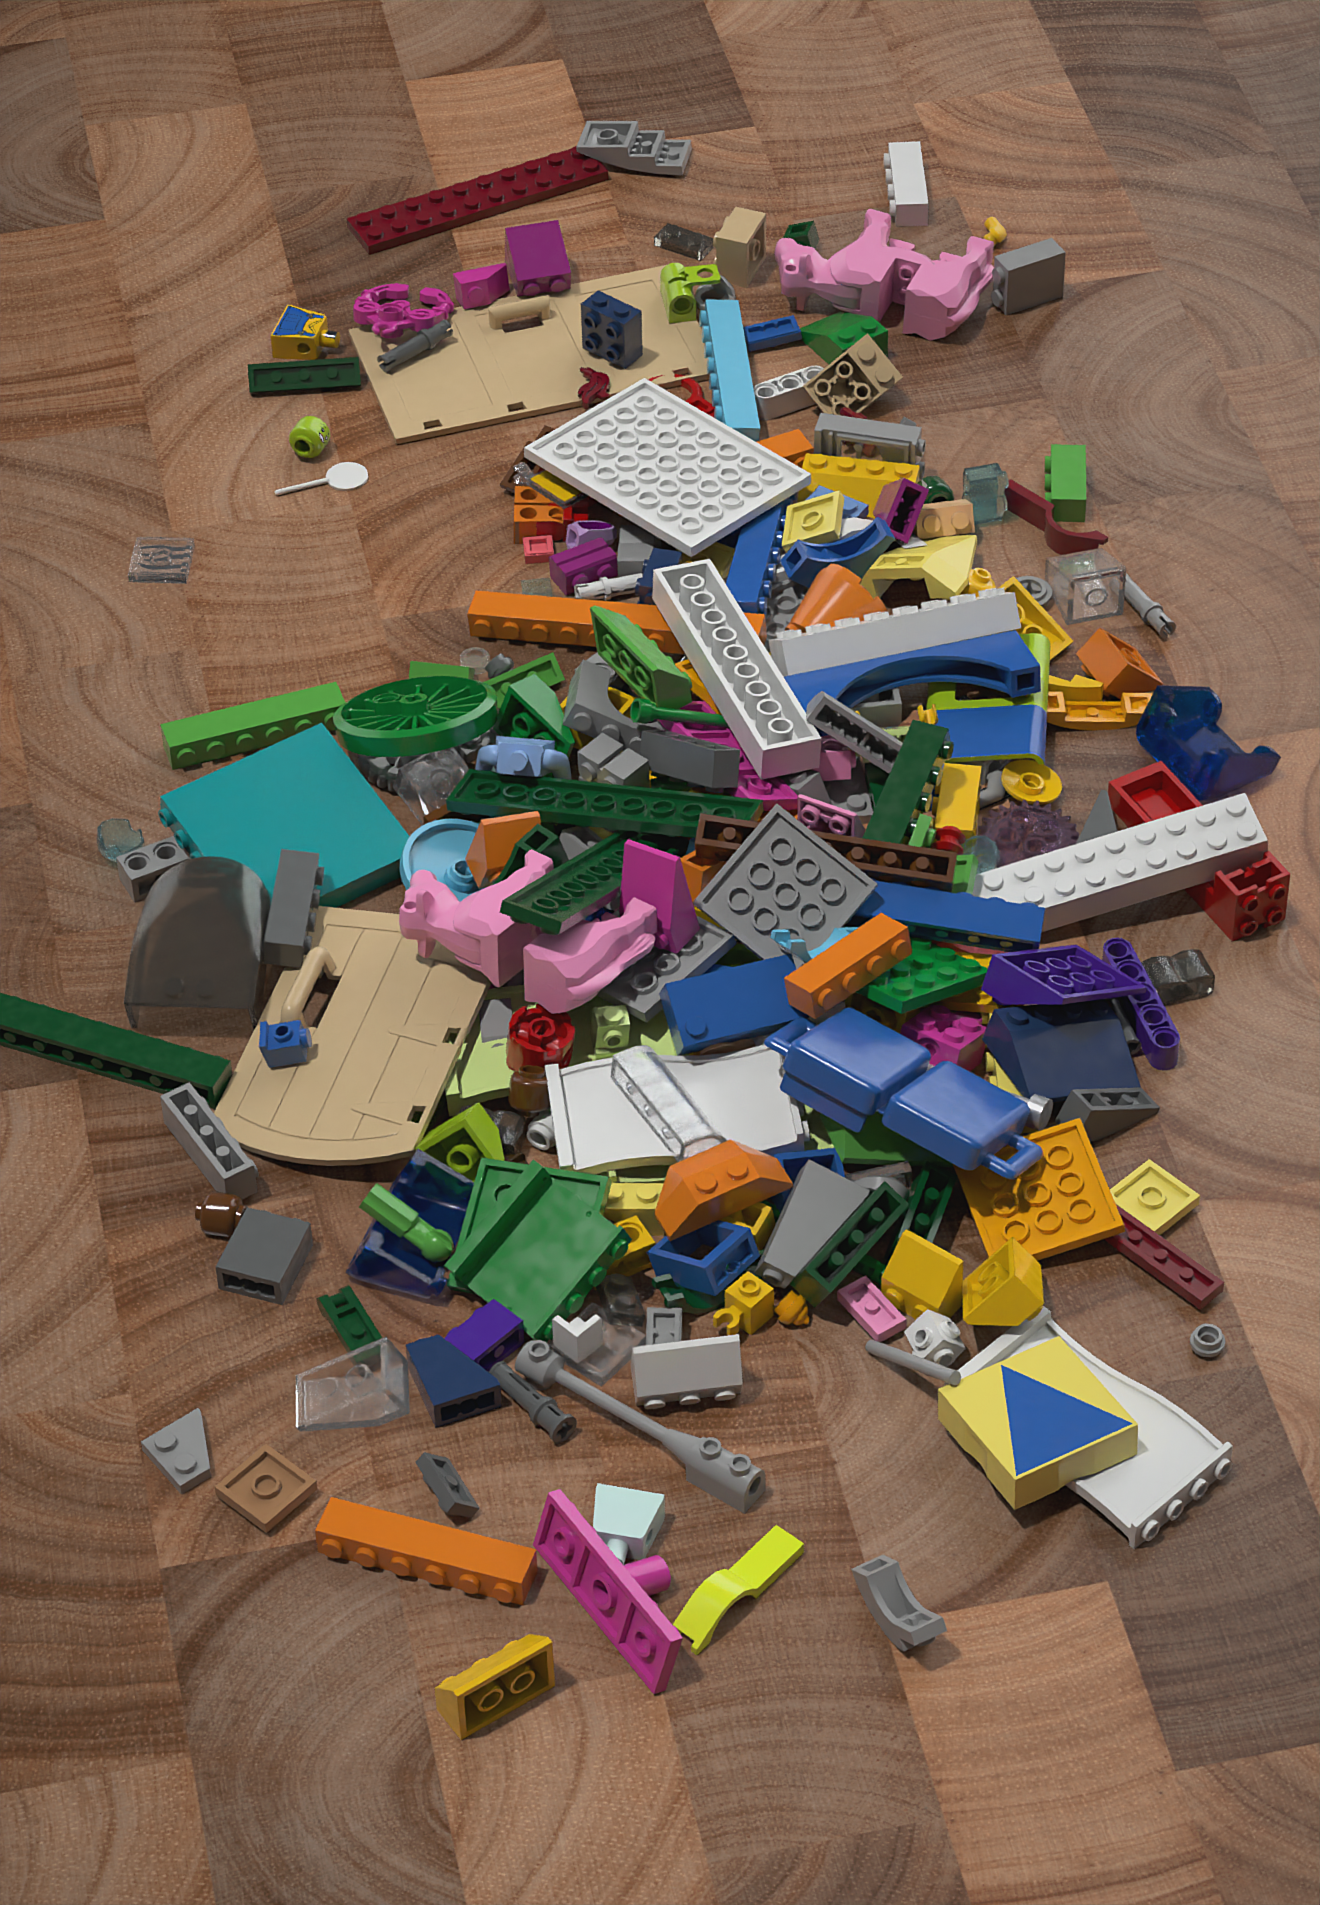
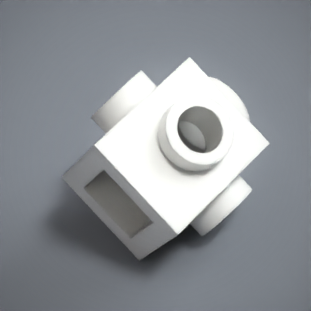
M929 1309L904 1331L913 1348V1355L945 1367L951 1365L966 1349L959 1337L961 1332L957 1325L950 1318Z

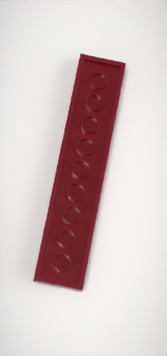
M574 146L565 151L552 153L536 160H529L520 165L503 168L500 171L481 175L465 182L455 183L452 186L433 190L417 197H410L401 202L359 213L346 218L347 228L366 252L371 255L609 180L608 170L599 160L577 152V146Z

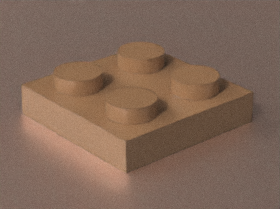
M267 1444L263 1445L214 1486L217 1497L265 1533L270 1531L318 1490L315 1479Z

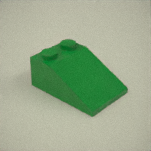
M840 311L800 328L801 340L827 364L833 362L867 333L886 357H888V330L871 316Z
M536 674L509 685L498 713V719L493 726V730L498 735L555 741V751L563 752L567 755L568 759L575 744L570 728L562 725L564 713L555 692ZM552 772L542 776L554 778Z

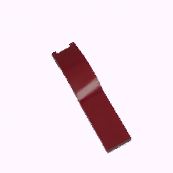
M1012 479L1003 484L1002 507L1042 530L1047 546L1055 553L1067 558L1099 563L1107 560V555L1099 551V544L1104 545L1108 542L1106 535L1097 530L1084 533L1065 530L1054 521V504Z

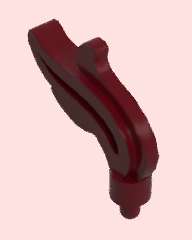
M581 367L580 372L590 382L579 388L578 397L582 396V406L584 409H588L589 404L595 399L607 400L610 398V394L606 393L610 385V379L605 373L596 372L590 367Z

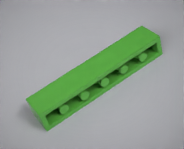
M332 682L160 724L163 747L172 770L268 747L320 723L328 731L335 730L333 715L345 703V700L337 682Z

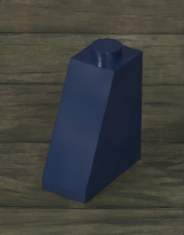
M439 1334L418 1339L405 1345L407 1367L435 1428L502 1407L501 1388L498 1379Z

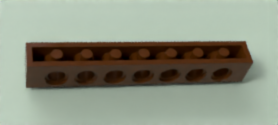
M700 813L695 839L696 857L727 862L760 822ZM812 831L868 877H872L877 881L887 883L903 882L918 888L935 887L943 892L952 893L957 867L956 852Z

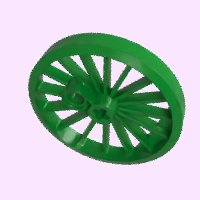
M455 676L410 678L377 686L351 698L335 711L333 723L340 745L357 754L374 757H404L427 754L464 744L491 729L498 719L497 693L490 685L474 679Z

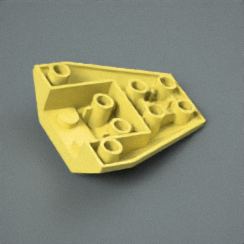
M962 535L921 539L927 545L912 548H903L901 546L883 553L869 568L862 578L860 585L866 588L874 599L876 596L881 598L883 593L896 579L910 578L911 580H920L924 578L930 599L942 598L943 600H950V597L959 595L969 583V573L972 569L978 541L977 536Z

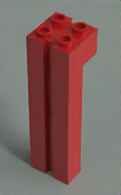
M1162 761L1111 780L1108 783V796L1111 808L1128 828L1203 806ZM1266 851L1263 853V860L1253 863L1251 869L1247 867L1244 871L1239 869L1227 875H1224L1220 870L1215 872L1214 880L1188 887L1184 890L1233 942L1244 936H1250L1257 930L1260 924L1263 928L1285 920L1290 873L1270 851Z

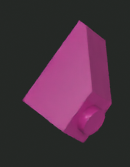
M506 263L453 273L456 299L463 309L489 305L510 290Z

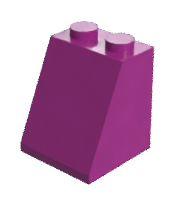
M558 220L505 228V263L507 264L517 297L534 296L539 293L560 292L565 289H571V270Z

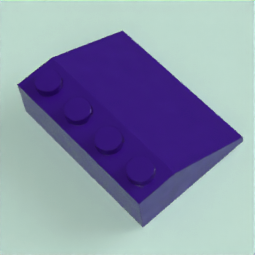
M1067 945L992 954L981 990L992 996V1000L1002 1006H1010L1011 1004H1068L1144 994L1147 987L1080 946Z

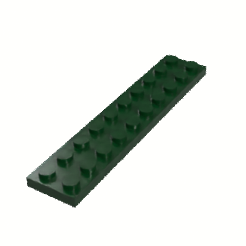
M474 769L467 771L446 799L447 811L459 812L463 815L480 814L496 818L538 811L541 821L549 824L563 823L582 828L591 826L606 828L610 831L627 830L635 831L639 834L655 833L664 834L668 837L683 836L695 839L700 813L757 822L764 811L763 800L550 777L500 774L493 771Z
M619 830L502 900L499 913L510 916V919L516 923H529L540 927V930L546 934H561L620 896L624 843L628 839L680 858L686 855L689 841L679 837H668L664 834H639L635 831Z

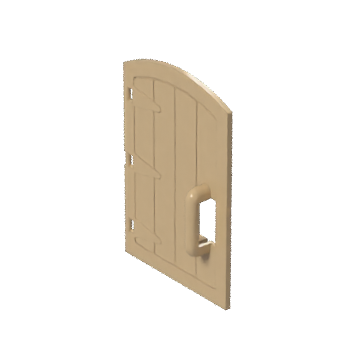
M319 906L318 909L313 908L312 912L316 913L315 931L308 932V936H312V948L307 955H304L301 968L285 966L214 1114L221 1119L225 1129L232 1138L238 1141L240 1147L278 1160L301 1164L337 1166L386 1162L414 1156L417 1152L415 1148L425 1134L462 1051L461 1047L464 1040L471 1031L492 982L481 971L457 960L455 953L447 949L439 941H436L435 947L428 958L420 956L417 940L406 939L401 934L399 914ZM325 972L328 979L340 981L318 1028L307 1027L302 1010L317 978H321ZM301 1020L303 1027L310 1030L312 1046L307 1048V1062L269 1068L259 1048L260 1022L267 1021L268 1025ZM450 1033L458 1034L454 1044L446 1043ZM415 1111L423 1112L419 1123L411 1122Z

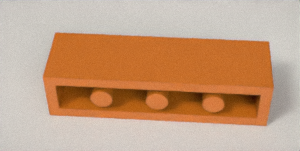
M883 913L878 914L784 977L789 1005L817 1019L912 954L908 927Z

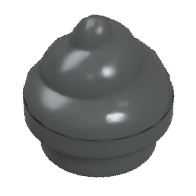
M502 653L497 655L485 667L488 678L492 679L513 670L514 661L510 657H505Z

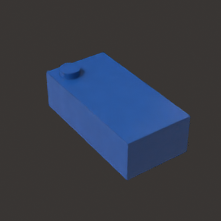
M792 954L666 983L659 995L677 1056L701 1051L708 1046L718 1043H733L742 1039L775 1033L799 1017L808 1019L809 1015L788 1003L784 977L796 970Z

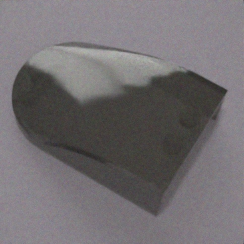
M215 856L198 857L175 865L161 875L153 884L144 902L130 952L124 1006L131 1028H138L140 1006L248 1009L254 1031L262 1015L267 964H264V940L271 902L264 883L253 870L229 858Z

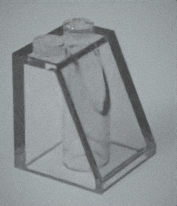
M1103 548L1046 558L1045 581L1052 588V597L1066 625L1123 615L1126 568Z

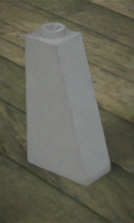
M808 1160L797 1175L754 1274L762 1277L771 1286H780L785 1289L861 1205L870 1190Z

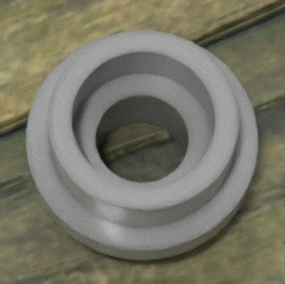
M1202 1324L1191 1334L1190 1346L1200 1356L1214 1357L1224 1350L1225 1337L1217 1326Z

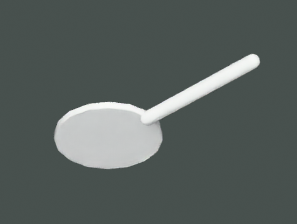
M339 463L327 471L326 478L278 489L275 491V494L282 495L326 483L336 490L352 491L366 484L368 472L364 466L358 463Z

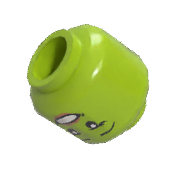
M314 416L303 417L290 432V446L298 455L305 458H314L328 444L331 435L330 430L320 418Z

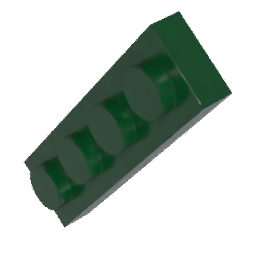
M359 357L247 364L250 394L361 386Z

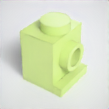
M626 1005L593 1007L590 1036L595 1057L628 1056L630 1020Z

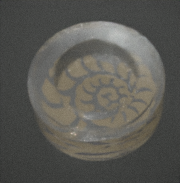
M471 647L461 653L460 666L474 668V675L486 672L485 667L490 662V655L485 649Z

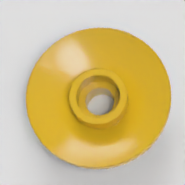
M1013 761L1004 767L1001 774V782L1005 790L1014 798L1028 804L1044 805L1051 803L1060 796L1062 790L1059 776L1048 766L1038 764L1036 761Z

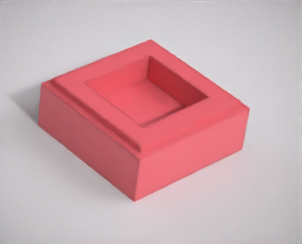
M552 535L523 538L525 564L549 562V557L554 555Z

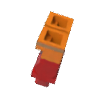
M515 486L514 544H523L524 537L552 535V541L563 538V542H566L569 524L576 521H588L587 495H576L564 502L543 487Z

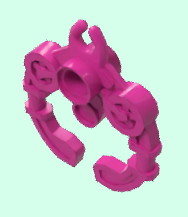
M398 283L386 284L362 291L361 297L359 296L354 300L353 317L356 323L364 325L373 324L372 331L375 335H380L384 338H398L404 334L403 329L409 328L412 331L418 332L421 329H429L444 319L446 320L448 314L454 311V303L445 292L425 287L420 291V301L427 304H435L436 307H433L431 310L415 309L411 311L410 303L406 300H395L392 303L379 305L377 302L384 298H408L409 285Z

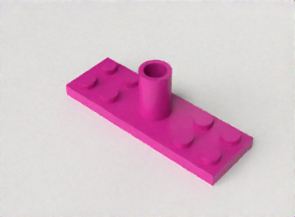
M692 701L679 708L680 710L717 714L705 701ZM659 720L661 725L668 731L740 749L738 787L725 788V791L733 797L763 800L764 811L771 810L776 803L785 810L798 809V795L779 776L760 779L730 728Z
M561 1489L548 1492L533 1546L651 1692L656 1694L665 1691L683 1639L678 1629L671 1624L661 1612L656 1602L649 1597L666 1591L670 1586L671 1575L666 1562L660 1556L654 1555L623 1565Z

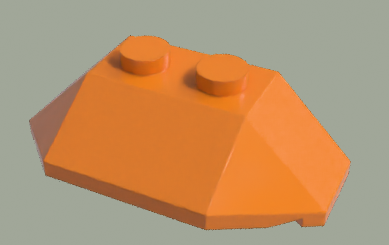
M730 1139L669 1166L654 1213L669 1241H672L793 1187V1183L777 1158Z

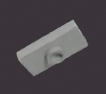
M647 1307L646 1345L681 1341L682 1308Z

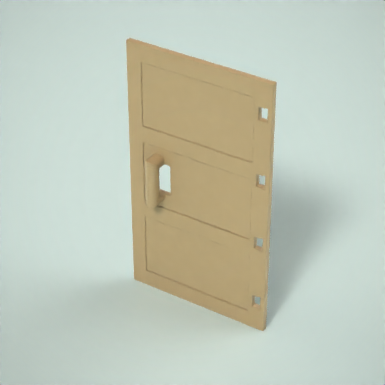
M666 265L571 284V289H565L560 292H545L534 296L517 297L516 295L496 299L489 305L463 309L462 306L456 307L451 314H448L446 319L452 326L447 329V331L453 329L452 336L436 343L433 349L420 352L388 372H384L380 368L379 364L384 361L378 362L377 357L415 337L418 332L408 328L403 329L404 334L401 337L384 338L374 334L372 331L373 325L348 329L349 337L396 445L582 406V396L578 397V390L582 385L590 382V380L583 377V373L580 372L581 367H590L596 372H602L609 376L610 385L606 393L610 394V397L643 378L648 380L652 377L660 376L654 379L652 383L665 389L681 385V380L686 378L699 382L708 380L710 374H707V358L704 357L705 343H702V329L697 319L696 321L669 324L660 292V274ZM598 290L642 311L643 355L626 369L582 348L581 303ZM535 314L538 315L542 326L504 333L502 329V321ZM689 373V375L676 378L674 377V374L681 375ZM597 398L590 404L603 402L605 400ZM524 408L523 410L509 412V410ZM440 425V427L425 430L426 427Z

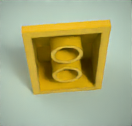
M1014 576L998 587L1004 588L1005 592H1015L1021 628L1015 629L1017 633H1037L1049 639L1051 643L1050 661L1074 642Z

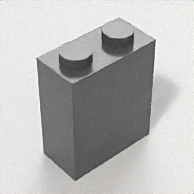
M247 1207L216 1265L218 1288L283 1305L313 1246L311 1223L298 1218H289L265 1210L260 1211Z

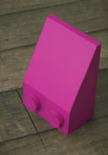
M628 839L624 843L620 916H623L627 904L634 897L656 907L657 932L653 934L655 937L654 946L677 954L700 930L681 859L678 856Z

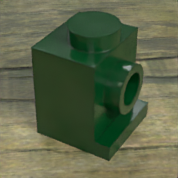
M814 221L788 225L783 238L793 239L799 245L813 247L814 249H816L820 240Z

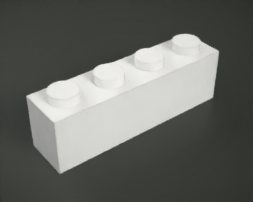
M920 141L888 143V153L883 154V165L889 200L890 216H895L896 227L928 226V196Z

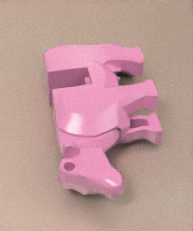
M868 209L865 214L864 231L860 234L859 238L835 253L828 260L822 258L813 247L799 245L791 238L780 239L776 244L774 254L779 266L782 294L787 297H797V310L804 311L809 296L816 293L824 299L831 301L835 308L847 313L871 316L880 322L890 304L895 302L905 305L903 334L916 333L931 341L946 337L954 332L976 309L980 294L994 280L992 276L994 267L991 264L994 243L993 241L971 236L967 242L966 255L963 257L941 252L939 260L932 261L926 255L915 252L914 244L892 238L889 240L891 228L890 214Z
M531 849L525 854V867L515 871L507 879L475 892L460 902L447 885L437 881V877L432 872L427 870L416 871L410 878V888L405 891L404 903L400 907L399 926L401 934L406 939L417 940L420 956L428 958L435 947L436 941H439L443 946L455 953L457 960L481 971L496 987H501L524 969L525 1001L537 1002L549 1012L555 1014L567 1012L590 1001L623 970L651 951L655 943L653 934L657 932V909L634 897L627 904L622 917L605 912L601 916V922L598 918L592 921L581 920L558 935L546 934L540 930V927L529 923H516L510 919V916L499 913L502 900L553 870L551 858Z

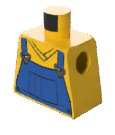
M292 305L286 306L271 334L273 358L315 360L318 359L323 347L338 348L340 343V333L328 330L327 317L324 314Z

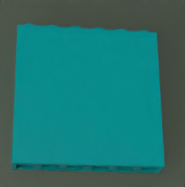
M322 723L160 796L158 815L164 827H169L172 830L178 846L181 849L185 848L189 853L194 868L203 872L209 888L212 892H218L226 911L229 914H234L242 933L245 936H250L256 945L263 943L265 940L281 849L319 853V866L325 867L323 885H317L316 889L321 890L319 906L337 908L401 877L400 858L410 836Z

